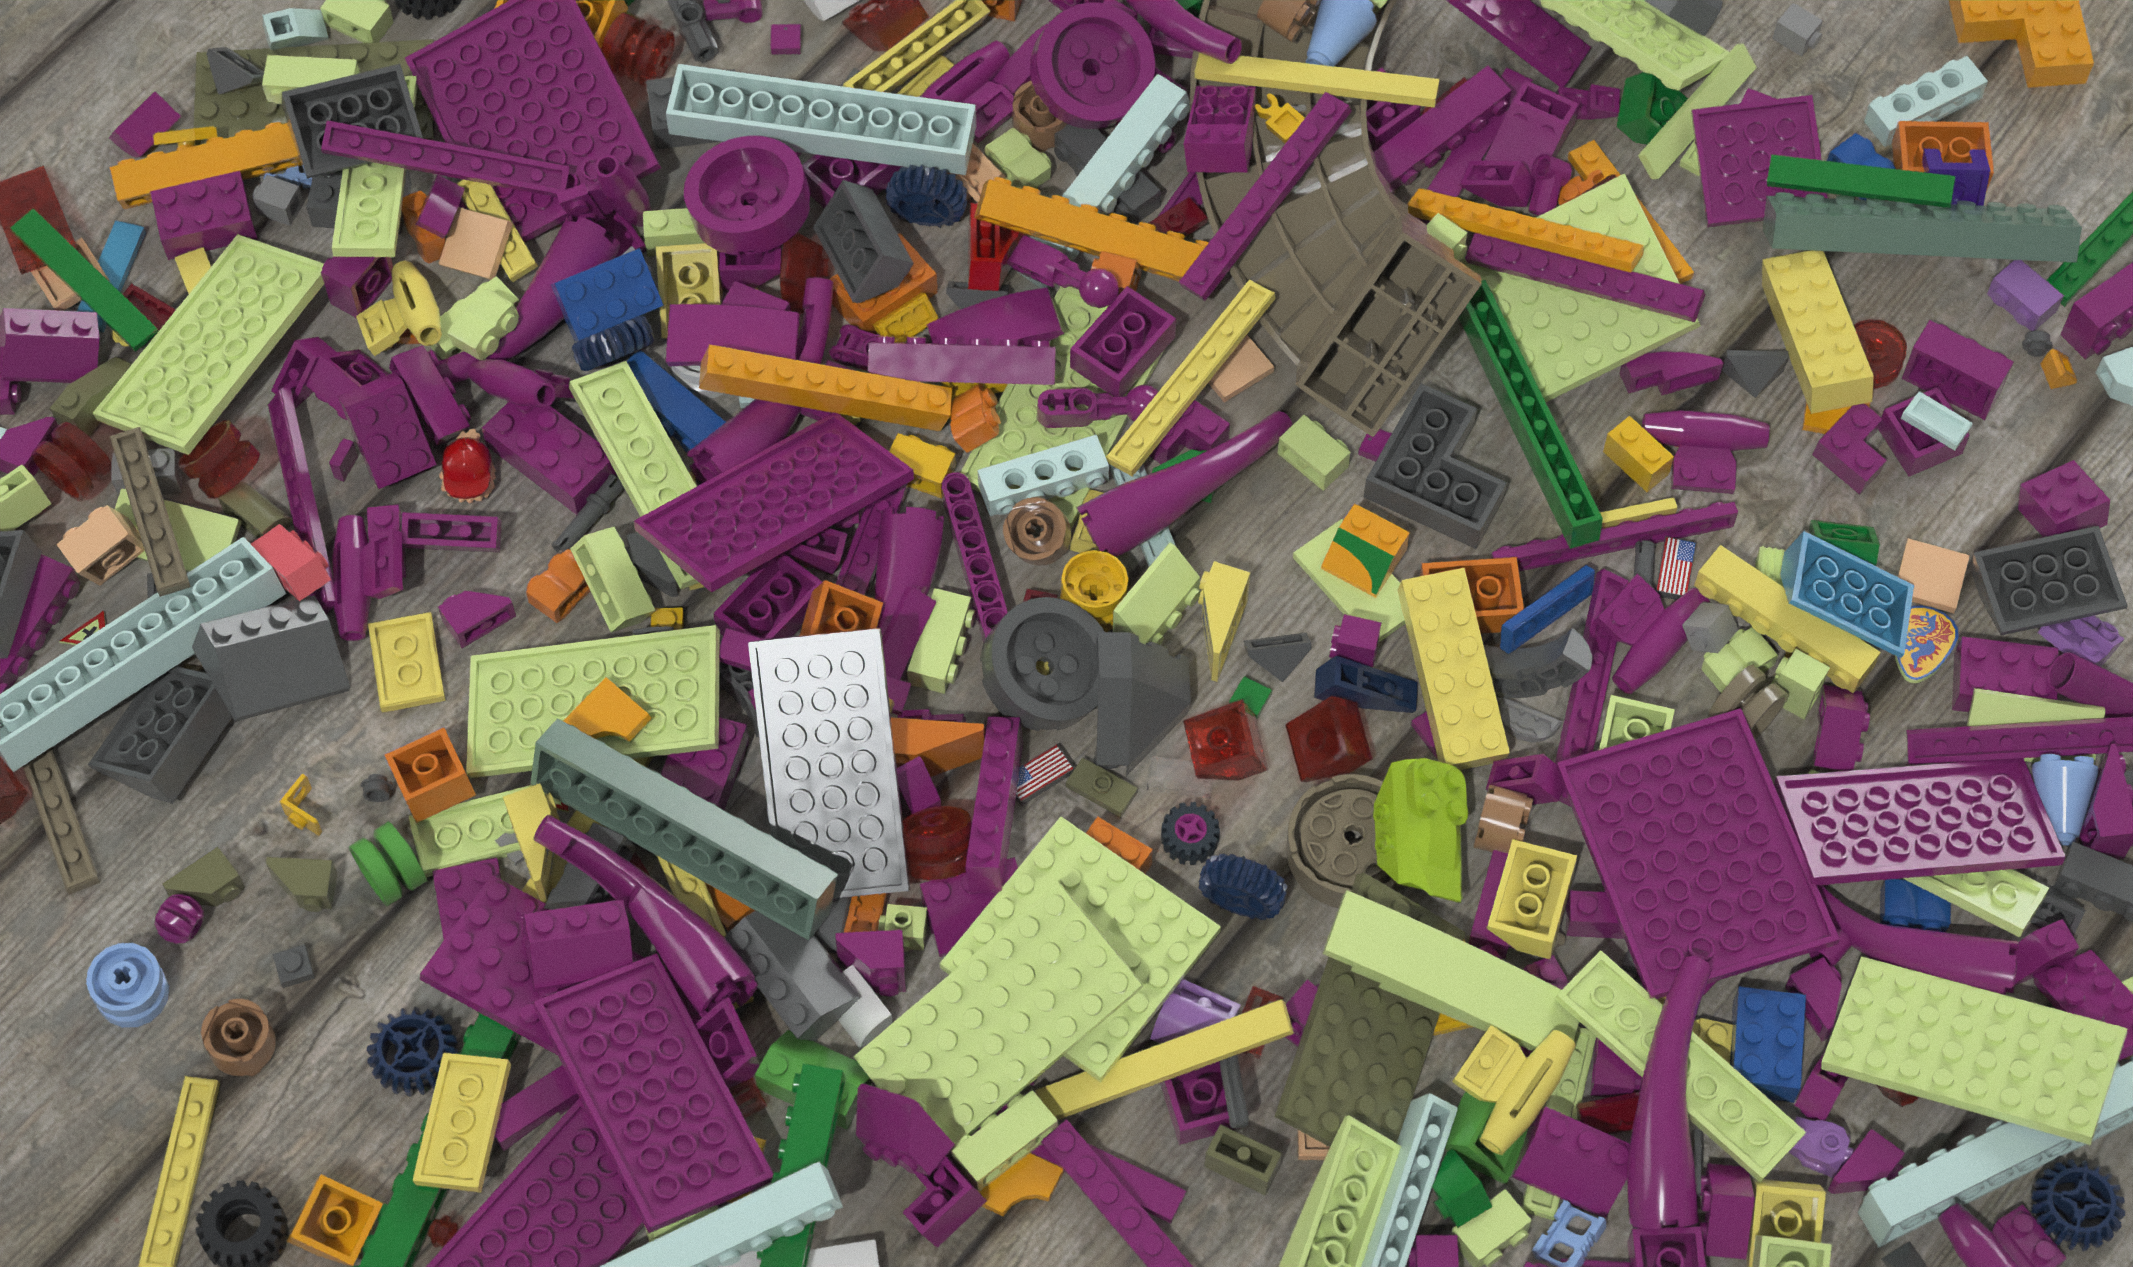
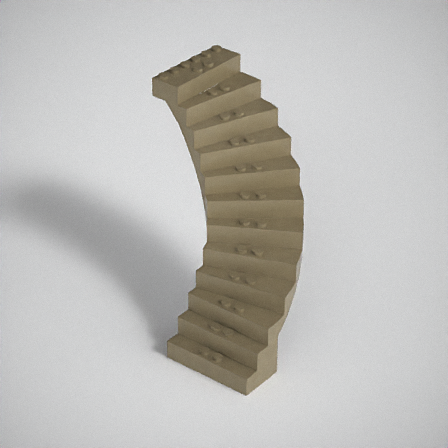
M1203 0L1199 20L1239 38L1242 43L1240 56L1306 63L1307 51L1317 15L1308 27L1303 24L1296 40L1290 42L1257 18V13L1263 0ZM1388 0L1378 13L1372 9L1377 21L1375 27L1334 67L1371 71L1381 33L1397 0ZM1320 3L1318 6L1314 7V10L1317 11V14L1320 7ZM1193 50L1190 75V112L1196 86H1250L1195 79V67L1199 52ZM1256 86L1255 105L1259 104L1264 109L1269 108L1271 104L1268 102L1266 95L1270 93L1277 98L1280 108L1289 103L1306 118L1323 94ZM1334 96L1348 104L1352 112L1229 271L1240 291L1251 280L1275 293V300L1259 321L1277 345L1296 364V386L1336 414L1374 437L1479 289L1482 282L1479 274L1456 260L1453 249L1428 234L1427 225L1409 214L1408 205L1390 192L1389 183L1376 167V158L1368 138L1367 99ZM1256 108L1248 172H1196L1206 214L1214 235L1285 145L1267 129L1265 123L1267 120L1258 116Z

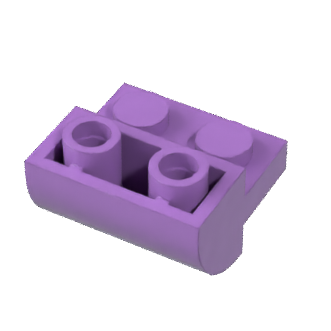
M2096 616L2043 626L2037 632L2056 648H2059L2061 652H2071L2099 667L2112 656L2124 641V638L2118 634V630L2112 624L2102 622Z
M1183 979L1164 1002L1150 1039L1162 1044L1238 1015L1241 1005Z

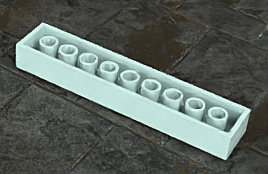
M678 64L666 111L669 134L722 142L742 136H764L783 142L794 152L909 167L910 165L920 167L923 164L929 168L934 166L937 170L945 169L946 173L966 175L976 129V105Z
M242 537L188 572L187 576L191 587L161 597L157 592L1 693V758L13 772L185 659L194 655L195 652L192 649V645L200 624L265 608L285 595L286 592L273 567L245 537Z
M2133 1056L2130 1058L2131 1062L2123 1066L2117 1063L2092 1142L2133 1122ZM2000 1120L1990 1125L1986 1129L1987 1133L1977 1138L1974 1134L1963 1138L1956 1144L1957 1148L1949 1152L1941 1149L1927 1158L1929 1162L1923 1165L1910 1164L1898 1172V1177L1890 1181L1887 1178H1882L1869 1186L1870 1191L1863 1197V1203L1857 1213L1877 1246L1881 1247L1938 1219L1943 1212L1956 1203L1964 1206L2087 1144L2010 1122L2005 1124L2003 1120Z

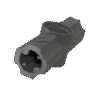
M667 0L677 21L679 33L685 39L694 60L702 63L713 60V57L719 53V50L703 17L702 7L696 0Z

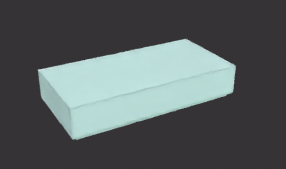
M1920 391L1901 417L1904 421L1954 451L1973 425L1972 422Z

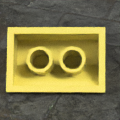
M1512 839L1487 929L1517 951L1551 959L1575 874L1577 855Z

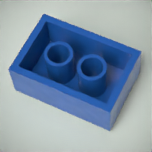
M640 248L551 284L574 342L664 306Z
M1739 986L1732 1006L1731 1024L1733 1025L1730 1065L1769 1100L1794 1103L1801 1089L1806 995Z

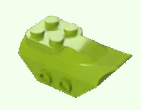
M1427 758L1404 759L1391 763L1374 802L1373 819L1375 821L1377 865L1398 884L1425 890L1430 896L1461 903L1462 855L1460 826L1468 818L1465 778L1457 767Z

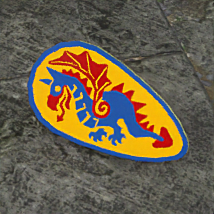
M1923 605L1911 606L1905 653L1901 658L1895 656L1898 669L1906 681L1919 683L1928 679L1943 666L1953 652L1959 638L1958 628L1955 622L1944 612Z

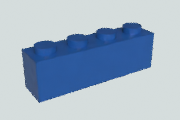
M641 350L637 351L626 361L669 437L673 436L676 438L686 453L726 423V421Z

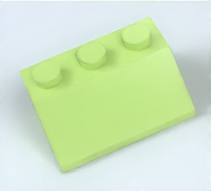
M1170 542L1113 610V632H1131L1139 636V642L1146 645V643L1152 641L1161 645L1166 631L1169 628L1173 630L1179 624L1184 609L1187 606L1192 607L1197 602L1201 593L1199 590L1200 576L1174 544Z

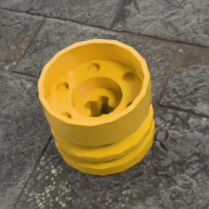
M1097 550L1081 552L1072 557L1063 569L1060 599L1076 604L1087 611L1100 624L1104 632H1108L1113 629V610L1127 594L1128 575L1126 568L1118 558L1107 552Z

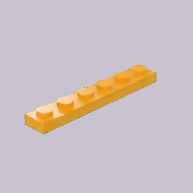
M1594 140L1568 153L1567 159L1584 181L1595 170H1601L1604 175L1603 179L1596 182L1597 186L1620 176V173ZM1638 199L1679 283L1682 284L1692 279L1694 275L1692 268Z

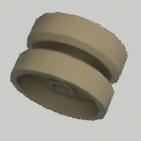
M1752 664L1741 671L1722 691L1711 707L1707 717L1710 718L1741 708L1754 740H1756L1782 710L1789 694L1777 683L1765 686L1767 676Z

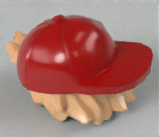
M470 429L467 433L461 431L456 440L450 443L443 453L442 471L439 474V477L442 479L441 490L447 492L449 497L458 498L460 503L465 500L469 504L473 500L482 501L483 497L487 498L495 488L493 480L496 479L494 473L496 469L493 466L490 451L479 441L480 433L476 432V429Z

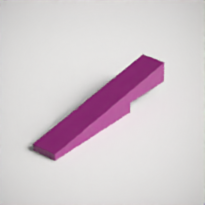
M563 1065L502 1103L494 1140L503 1151L557 1112L560 1115L564 1114L579 1099Z

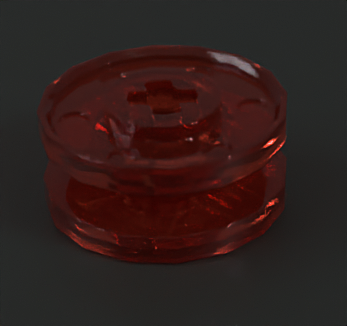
M1869 319L1857 322L1853 326L1874 376L1873 389L1888 386L1899 376L1906 358L1907 344L1903 334L1895 326L1882 320Z

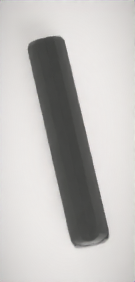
M1234 1055L1219 1061L1230 1126L1232 1128H1243L1248 1126L1249 1119L1238 1056Z

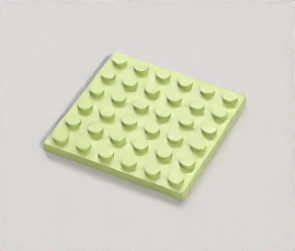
M1625 173L1536 217L1643 245V256L1632 272L1679 283ZM1467 252L1462 259L1465 266L1481 276V281L1486 280L1545 402L1701 326L1698 319L1695 322L1468 264L1465 260Z
M1060 817L1005 883L1002 891L996 894L940 962V969L947 974H951L1057 882L1061 883L1145 986L1063 1055L1095 1079L1102 1082L1221 932V926L1069 821Z

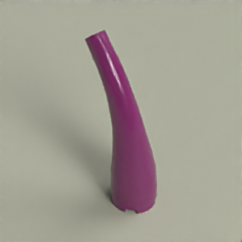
M1126 0L1145 21L1174 41L1227 64H1232L1238 59L1242 49V43L1239 38L1194 17L1176 0Z
M567 216L529 287L516 306L519 314L517 326L512 332L500 338L496 351L485 359L508 361L555 328L564 319L551 284L614 259L621 247L620 242L615 238L611 243L604 237L606 229L586 218L579 216L578 220L573 222L572 216ZM462 351L454 356L440 360V366L437 370L442 379L448 377L450 382L455 384L469 379L468 368L477 358Z
M808 278L806 280L803 300L804 316L798 338L796 360L821 364L832 311L834 282L824 278ZM759 399L753 400L688 451L687 456L693 457L694 463L689 467L696 480L701 485L785 439L801 413V407Z
M1276 411L1254 426L1198 456L1125 482L1076 507L1079 514L1087 513V516L1081 519L1092 541L1098 546L1100 551L1106 550L1107 553L1118 557L1153 538L1199 501L1253 464L1278 444L1279 438L1293 425L1292 421L1284 412Z
M906 506V512L901 514H893L894 509L892 507L886 508L881 512L874 599L883 602L877 628H881L882 638L907 586H913L928 596L936 572L943 537L944 516L936 519V511Z
M548 814L544 817L535 832L533 840L586 873L615 900L623 899L625 910L646 934L672 977L701 1017H704L724 998H730L732 1004L736 1002L739 1007L751 998L758 986L754 980L756 977L725 937L703 917L615 851Z
M1817 885L1834 927L1845 932L1851 939L1852 947L1867 957L2002 995L2014 993L2018 961L2016 960L2017 955H2010L2011 950H2019V941L1879 924L1847 907L1831 895L1822 885Z
M1687 956L1683 959L1667 994L1656 1024L1642 1078L1627 1164L1629 1224H1633L1635 1228L1662 1229L1661 1225L1678 1223L1680 1228L1699 1222L1695 1166L1686 1101V1078L1693 1024L1712 968L1705 960L1695 956Z

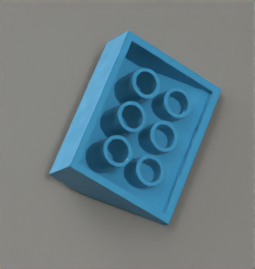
M1803 531L1788 547L1783 556L1780 576L1788 603L1901 658L1905 653L1914 585Z

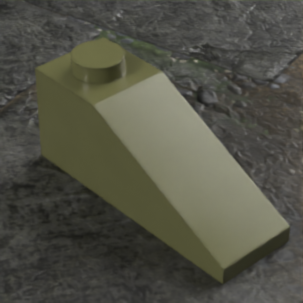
M114 357L69 384L49 408L61 428L87 440L100 423L93 415V412L132 364Z

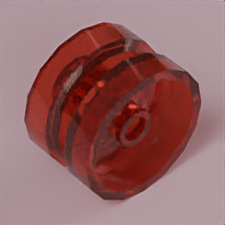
M223 420L212 426L189 455L183 454L178 464L179 468L190 479L199 478L197 485L209 499H216L234 488L254 468L261 455L259 450L249 440L240 441L241 432L230 420Z
M62 422L51 433L52 442L42 441L32 451L31 456L38 468L54 485L71 498L83 501L94 489L92 480L102 482L111 473L112 463L105 452L86 433L69 422Z
M936 806L922 809L903 820V838L907 855L908 873L923 880H943L966 872V860L972 827L968 811L954 806Z

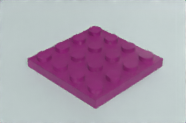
M1812 95L1692 109L1691 116L1707 228L1764 221L1766 197L1776 196V193L1779 192L1791 193L1794 197L1820 194L1827 198V193L1767 186L1771 155L1822 160Z

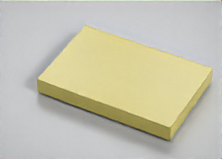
M431 612L369 623L370 642L382 713L446 701Z

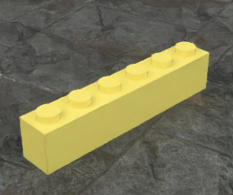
M981 0L954 1L845 82L843 87L886 93L892 92L936 57L980 26L990 13V10Z
M1722 545L1717 548L1698 572L1694 586L1698 588L1703 596L1714 599L1720 604L1729 605L1733 616L1741 617L1750 623L1755 631L1763 635L1766 634L1775 640L1786 652L1793 653L1797 649L1829 666L1830 669L1827 676L1831 678L1836 686L1854 693L1875 667L1881 653L1859 637L1789 604L1783 586Z

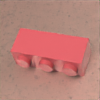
M279 524L251 543L259 554L273 567L282 587L299 601L331 580L325 570L329 565L319 551L314 552L306 540L302 542L294 530L289 532Z

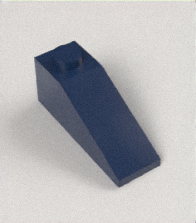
M1335 656L1316 669L1314 698L1341 707L1414 713L1417 704L1418 682Z

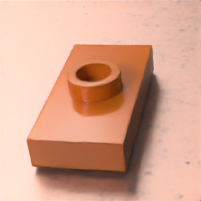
M888 893L853 896L844 933L878 931L880 915H883Z

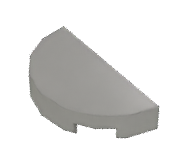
M1502 698L1500 715L1503 726L1509 734L1519 740L1531 743L1544 741L1555 735L1561 727V720L1508 698Z

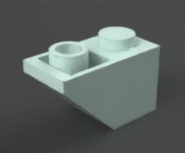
M289 8L263 15V28L270 50L284 47H299L329 39L321 10Z
M2133 347L2102 357L2096 375L2110 398L2133 406Z

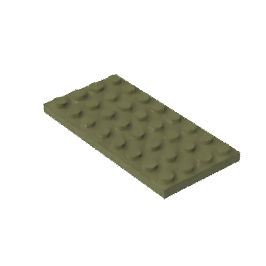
M433 39L284 47L276 50L264 48L232 51L262 71H265L267 55L354 59L357 60L360 73L401 64L404 76H413L405 57L434 41ZM196 52L194 128L214 126L217 129V136L225 139L235 136L237 132L242 130L257 131L265 129V126L271 123H287L282 104L267 102L262 83L218 95L206 55L207 52ZM417 85L414 110L423 139L434 141V117ZM208 139L195 140L196 146L205 144Z
M1366 873L1356 874L1351 889L1352 893L1395 910L1461 941L1464 940L1465 931ZM1328 957L1275 1117L1328 1147H1331L1344 1117L1348 1115L1397 1143L1440 1013L1378 987L1379 982L1350 971L1351 965Z

